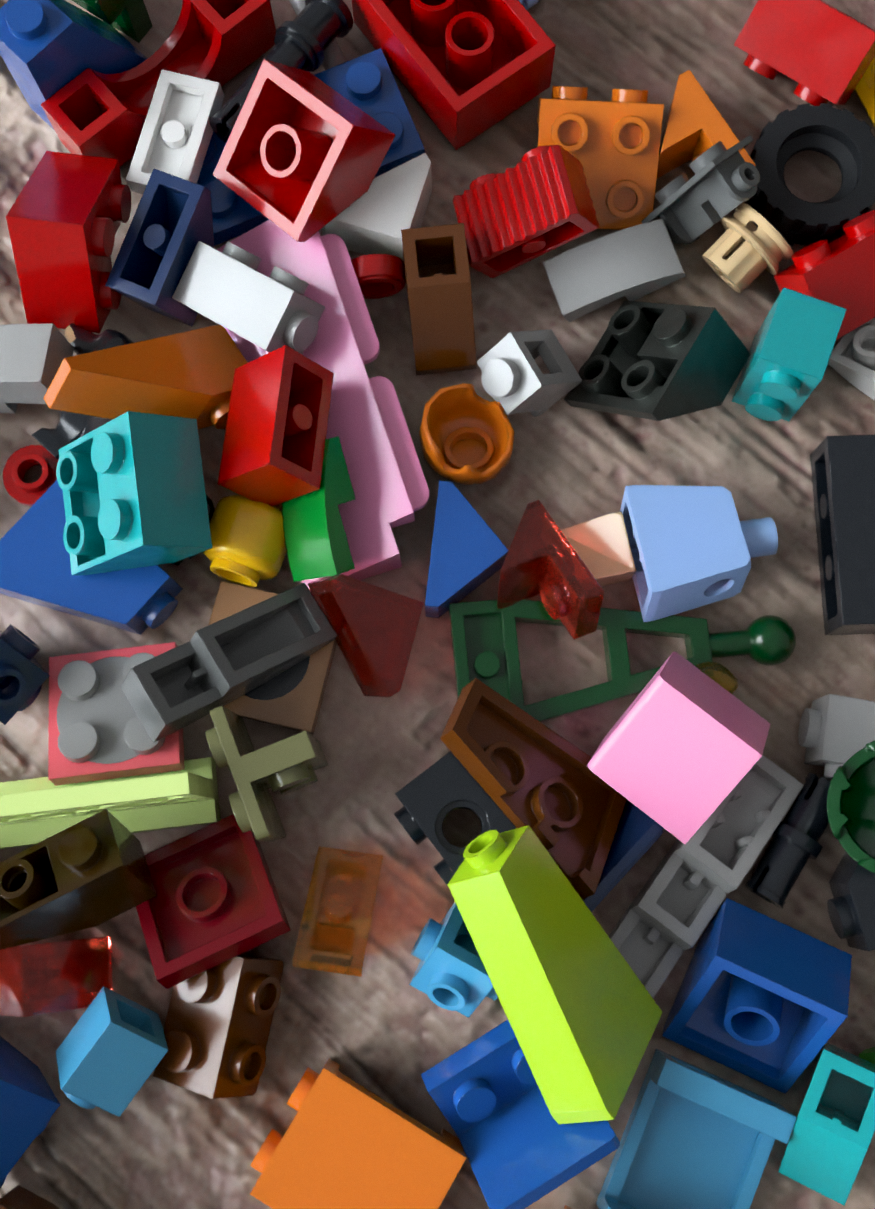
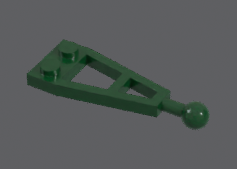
M517 598L449 604L457 700L463 687L477 678L541 723L639 694L660 667L631 675L626 633L685 638L686 660L703 673H708L714 669L712 658L749 655L754 661L762 665H778L785 662L792 655L796 646V636L792 626L783 618L774 615H765L755 619L746 630L709 633L707 619L672 615L651 622H643L642 614L638 611ZM516 622L602 630L608 682L524 706Z

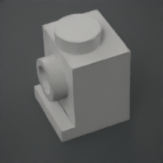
M552 329L509 332L477 361L482 371L481 379L485 391L496 402L501 403L507 415L531 412L533 417L540 416L582 382ZM539 355L549 369V374H542L536 364L535 359Z

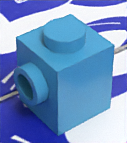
M103 986L56 1050L60 1089L72 1102L80 1107L94 1109L97 1106L120 1117L168 1052L159 1014Z

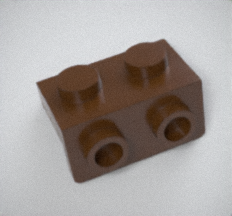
M240 954L173 986L163 1030L168 1052L154 1069L153 1077L212 1099L253 1096L257 1091L259 1079L266 1064V1046L274 1010L278 1005L281 994L280 982L284 968L283 961L274 958L250 957Z

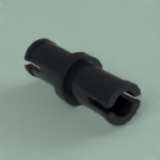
M808 773L804 786L784 821L779 823L771 835L774 837L751 879L745 884L748 890L782 909L786 903L787 896L808 859L816 860L823 847L818 841L829 823L827 795L831 781L823 777L819 779L813 773Z

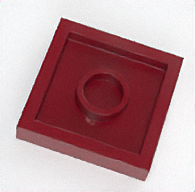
M234 814L145 855L157 896L137 905L136 910L156 980L166 989L291 931L260 842L256 840L255 835L251 831L246 833L241 831Z

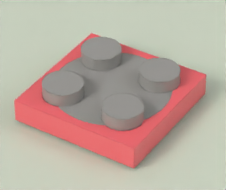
M175 642L49 657L48 779L55 786L185 770L183 728L153 743L121 689V685L132 667L178 647Z

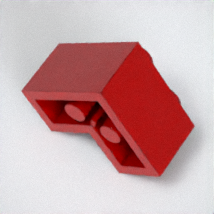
M46 151L7 213L6 220L27 324L53 323L57 328L66 329L68 325L74 323L90 332L100 333L111 309H118L122 295L105 284L112 270L111 254L114 248L115 234L121 223L128 222L131 213V191L128 185L122 184L119 159Z

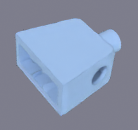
M625 486L620 512H622L636 568L632 578L643 622L659 620L734 597L743 588L751 569V558L770 556L777 553L778 533L774 520L771 517L740 521L732 493L723 486Z

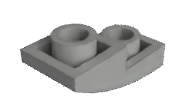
M663 219L646 222L607 234L542 262L561 313L569 322L623 296L629 301H635L686 276Z

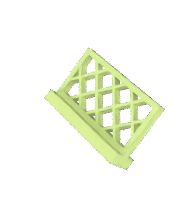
M212 757L184 760L185 770L57 786L48 777L0 782V849L36 845L105 809L131 833L215 823L221 820L216 762Z

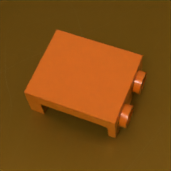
M329 1058L320 1074L309 1067L307 1068L287 1102L288 1106L298 1112L286 1133L283 1135L272 1128L250 1165L261 1173L250 1195L272 1209H438L467 1156L459 1138L445 1129H442L440 1135L339 1072L340 1065Z

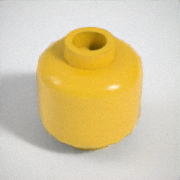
M229 495L220 499L209 523L212 548L203 551L204 555L211 561L210 570L223 579L247 587H257L259 580H269L276 577L287 553L283 515L280 510L282 503L271 506L266 503L252 501L242 495Z

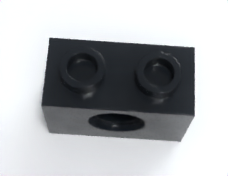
M451 751L395 793L404 806L395 812L394 815L417 845L428 838L443 857V860L437 863L434 868L446 885L464 861L463 852L466 848L453 846L444 837L442 826L445 817L450 812L456 809L472 811L480 821V835L489 830H497L499 833L516 829V826Z

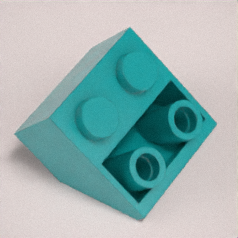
M127 411L58 449L59 460L56 476L58 484L63 490L66 516L63 541L66 551L70 554L72 575H91L175 563L212 548L197 419Z

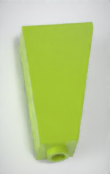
M527 825L499 833L497 830L486 831L472 840L463 852L465 859L447 884L552 1117L558 1125L614 1120L662 1015V1011L531 827Z

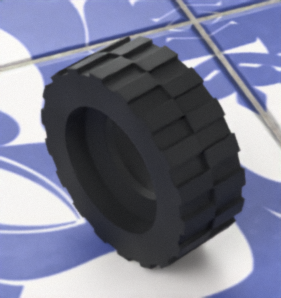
M810 103L798 105L797 109L792 111L787 109L779 113L773 123L769 121L762 129L759 139L756 140L750 157L759 171L760 181L757 184L755 195L749 200L744 201V203H748L749 206L760 213L783 236L790 246L799 244L806 247L821 240H827L828 244L845 235L844 224L859 215L869 212L875 203V137L870 131L872 128L864 120L861 122L853 116L854 113L846 109L842 111L833 108L831 104L821 103L820 106H810ZM812 150L834 160L842 174V184L838 193L826 201L815 203L804 201L792 194L784 180V167L793 155L802 151Z

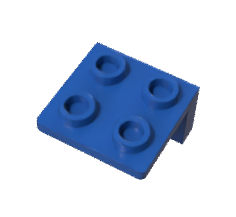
M508 1020L421 1074L428 1093L457 1134L489 1209H525L620 1146V1141L607 1120L558 1125L549 1112Z

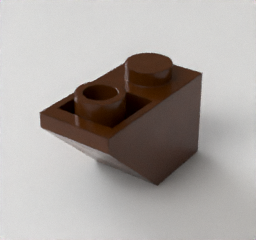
M464 223L401 230L416 376L477 369L472 290Z

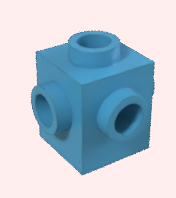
M453 903L440 923L429 918L411 952V955L420 959V962L409 985L427 994L429 999L437 1006L446 1010L457 1011L469 1018L485 997L495 1001L498 996L456 903Z

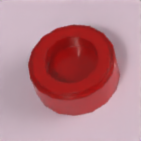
M368 254L351 260L364 299L390 297L399 293L405 287L404 262L401 258L389 254Z

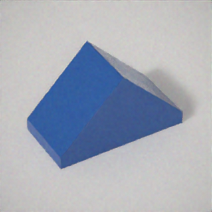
M439 480L425 599L426 617L431 618L442 616L449 610V604L460 602L507 564L509 554L506 546L453 482Z

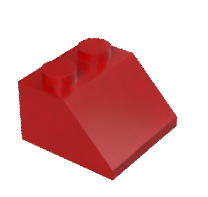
M264 59L212 175L294 240L305 242L368 191L396 135L309 71Z

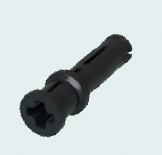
M305 0L306 6L293 21H285L276 30L275 46L264 59L314 72L323 64L324 52L336 37L343 38L351 31L354 22L348 6L343 0ZM263 61L260 62L221 109L210 118L211 128L224 143L227 142Z

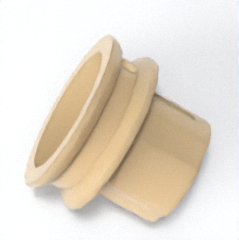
M743 202L735 208V213L731 217L725 216L720 220L725 232L702 255L708 266L729 287L741 294L764 270L776 275L779 271V263L783 259H792L791 256L794 252L783 236L760 213Z

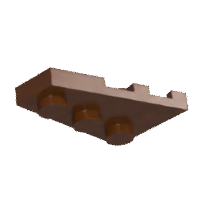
M475 678L463 687L442 732L441 741L516 828L527 825L531 827L583 900L594 895L627 799L588 768L587 764L592 758L591 756Z

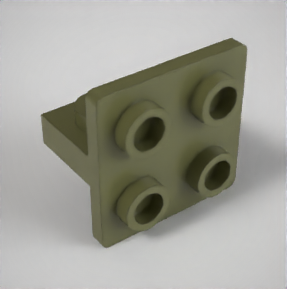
M223 705L209 710L215 727L205 731L206 739L217 766L220 769L228 767L233 775L238 791L229 794V801L243 833L251 831L257 841L274 842L286 837L269 789L271 788L273 792L280 791L281 795L317 782L315 770L328 765L320 742L307 731H303L254 750L242 717Z

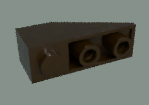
M105 809L0 862V950L96 927L157 896L140 841Z

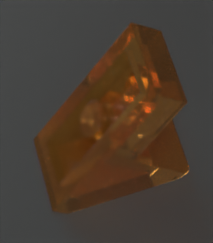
M318 847L293 955V967L362 977L370 953L371 929L382 873L383 855Z

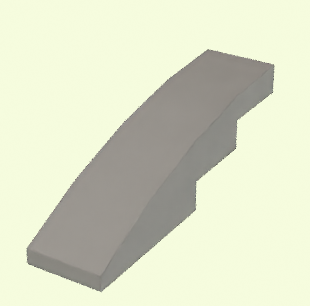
M762 755L686 844L677 839L609 935L611 941L652 998L655 997L683 952L693 948L726 895L738 888L804 786L764 755Z

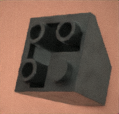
M623 301L618 311L611 317L606 331L589 359L580 368L578 374L582 382L568 392L564 400L570 406L655 421L669 419L721 405L751 353L715 307Z

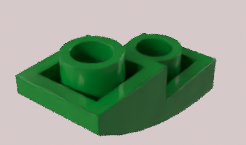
M339 436L325 440L320 489L282 503L284 537L294 582L335 576L355 569L338 508L340 504L355 500Z

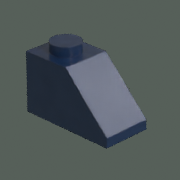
M153 169L105 285L144 308L192 327L198 312L174 300L172 297L198 241L214 248L211 191L202 185Z

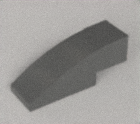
M302 583L197 630L189 642L132 667L122 683L121 689L154 743L210 714L209 710L222 705L225 706L266 683L334 641L337 634L307 585Z

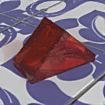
M343 574L318 578L309 583L308 586L316 602L337 634L335 640L363 695L369 697H391L398 693L402 687L424 602Z
M111 936L35 941L0 950L1 1016L27 1017L87 1008L103 986L113 991Z

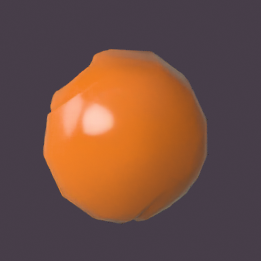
M462 383L441 388L425 404L419 440L424 459L442 477L463 485L482 484L496 478L512 456L515 431L507 415L504 413V408L500 402H490L477 395L472 384Z

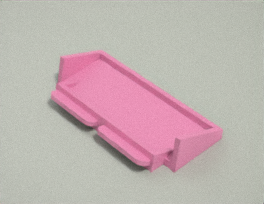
M267 220L230 241V243L261 258L257 271L269 277L274 266L307 282L309 285L304 296L325 306L318 321L317 335L302 355L334 373L326 439L339 436L355 495V500L338 505L355 569L335 576L302 580V583L307 585L314 596L402 567L400 553L392 528L415 521L414 511L426 506L430 494L393 383L382 376L368 378L364 365L373 362L378 357L380 351L379 341L344 240L336 234L320 236L318 231L307 241L297 242L272 221ZM225 245L221 246L217 250L222 252ZM226 329L248 363L269 353V351Z

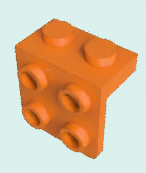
M552 86V98L539 97L537 123L539 124L537 147L560 145L580 161L584 168L583 173L587 179L586 184L590 190L589 195L593 200L592 206L596 211V218L600 224L598 229L622 230L642 224L641 221L654 210L664 104L647 103L648 90L612 88L611 101L587 100L588 87Z

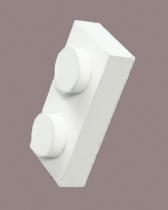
M161 70L126 177V182L132 192L144 193L153 169L197 184L213 134L210 118L221 109L225 96L219 82Z

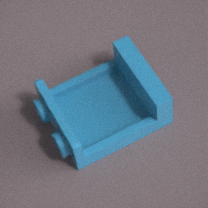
M656 1049L621 1137L620 1146L616 1150L596 1201L598 1209H750L775 1139L787 1144L797 1117L779 1103Z

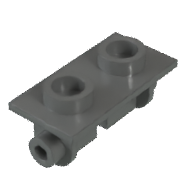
M747 136L728 150L719 141L702 153L689 165L695 173L690 180L685 173H682L654 195L660 205L641 221L642 224L660 217L666 224L672 242L676 244H692L724 216L744 201L753 197L757 191L760 174L758 169L753 164L745 162L739 153L754 140L752 136Z

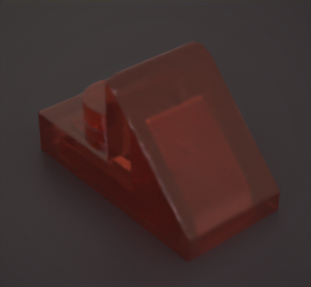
M537 500L527 504L500 573L497 607L503 609L522 599H528L540 594L543 605L550 617L554 620L560 619L575 640L597 630L604 590L542 503Z

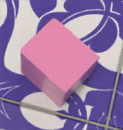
M672 652L604 737L587 766L600 779L678 840L686 844L762 757L770 723L680 654Z

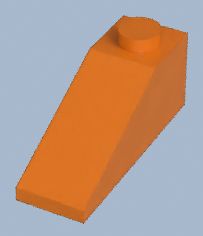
M218 324L66 357L63 359L43 399L50 409L115 419L127 411L197 419L198 429L212 425L217 429L226 428L235 369L248 362L226 329Z

